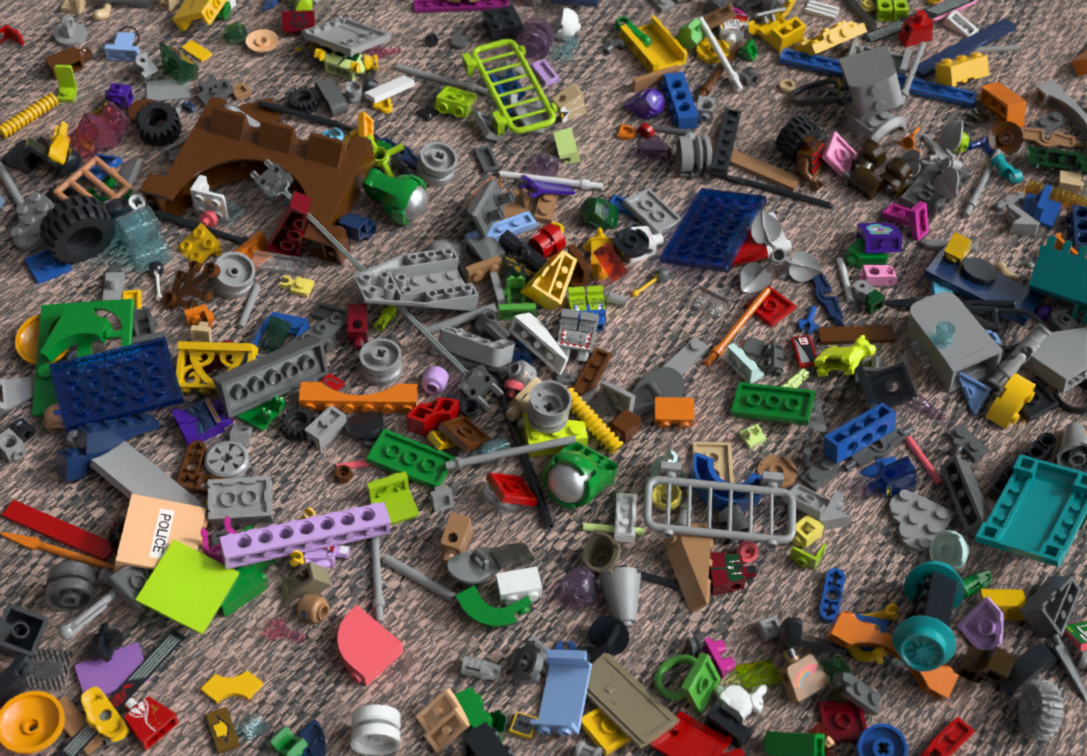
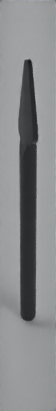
M259 100L257 102L258 107L351 131L357 129L356 127L265 101Z
M712 174L759 190L828 209L833 208V204L825 200L736 176Z
M161 210L154 212L157 217L195 229L200 224ZM205 226L214 236L237 243L239 246L249 239Z
M921 299L885 300L884 305L911 308L912 304ZM960 300L963 304L965 302L972 303V306L1011 308L1017 306L1015 300Z

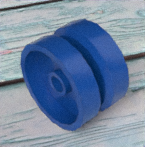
M885 723L873 724L865 729L857 739L855 753L856 756H907L908 745L902 732L893 725ZM878 746H882L885 749V752L879 754L877 752V750L879 749Z

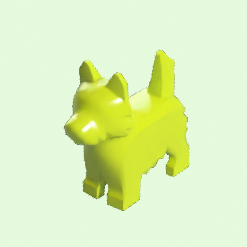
M861 335L851 347H837L835 345L823 350L814 361L815 367H818V377L828 376V372L831 370H844V375H853L860 360L863 361L867 357L872 356L876 351V347L870 345L868 340H865V335Z

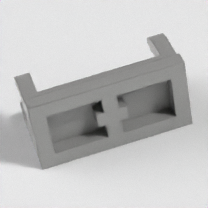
M330 405L304 429L308 442L311 444L314 441L316 448L320 451L324 449L345 429L347 422L346 414Z

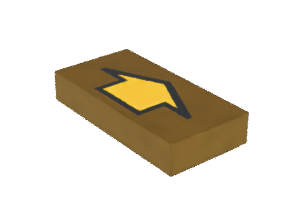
M227 706L206 714L219 755L241 747Z

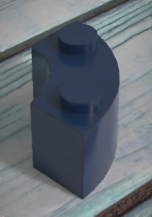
M354 213L340 217L338 221V226L346 230L347 237L359 242L361 239L369 241L377 230V225L373 220Z

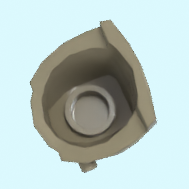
M594 529L592 531L593 534L585 544L581 556L582 561L594 575L599 576L606 570H608V574L613 573L619 560L620 545L609 534ZM601 560L605 566L599 567L597 561Z

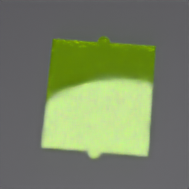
M770 659L736 665L734 669L737 674V680H740L744 688L781 682L778 668L774 667Z

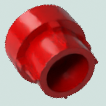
M547 223L539 228L537 233L529 239V243L533 245L534 249L545 258L551 257L566 248V240L563 233L553 223Z

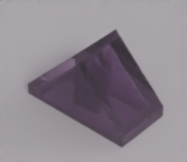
M655 135L637 145L636 158L670 162L672 148L658 135Z

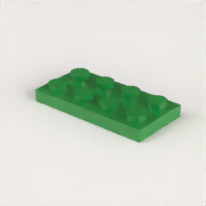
M739 382L731 409V416L809 425L815 399V390Z
M383 429L368 454L366 463L391 473L406 471L409 480L434 489V487L444 483L451 470H447L446 462L456 460V457Z

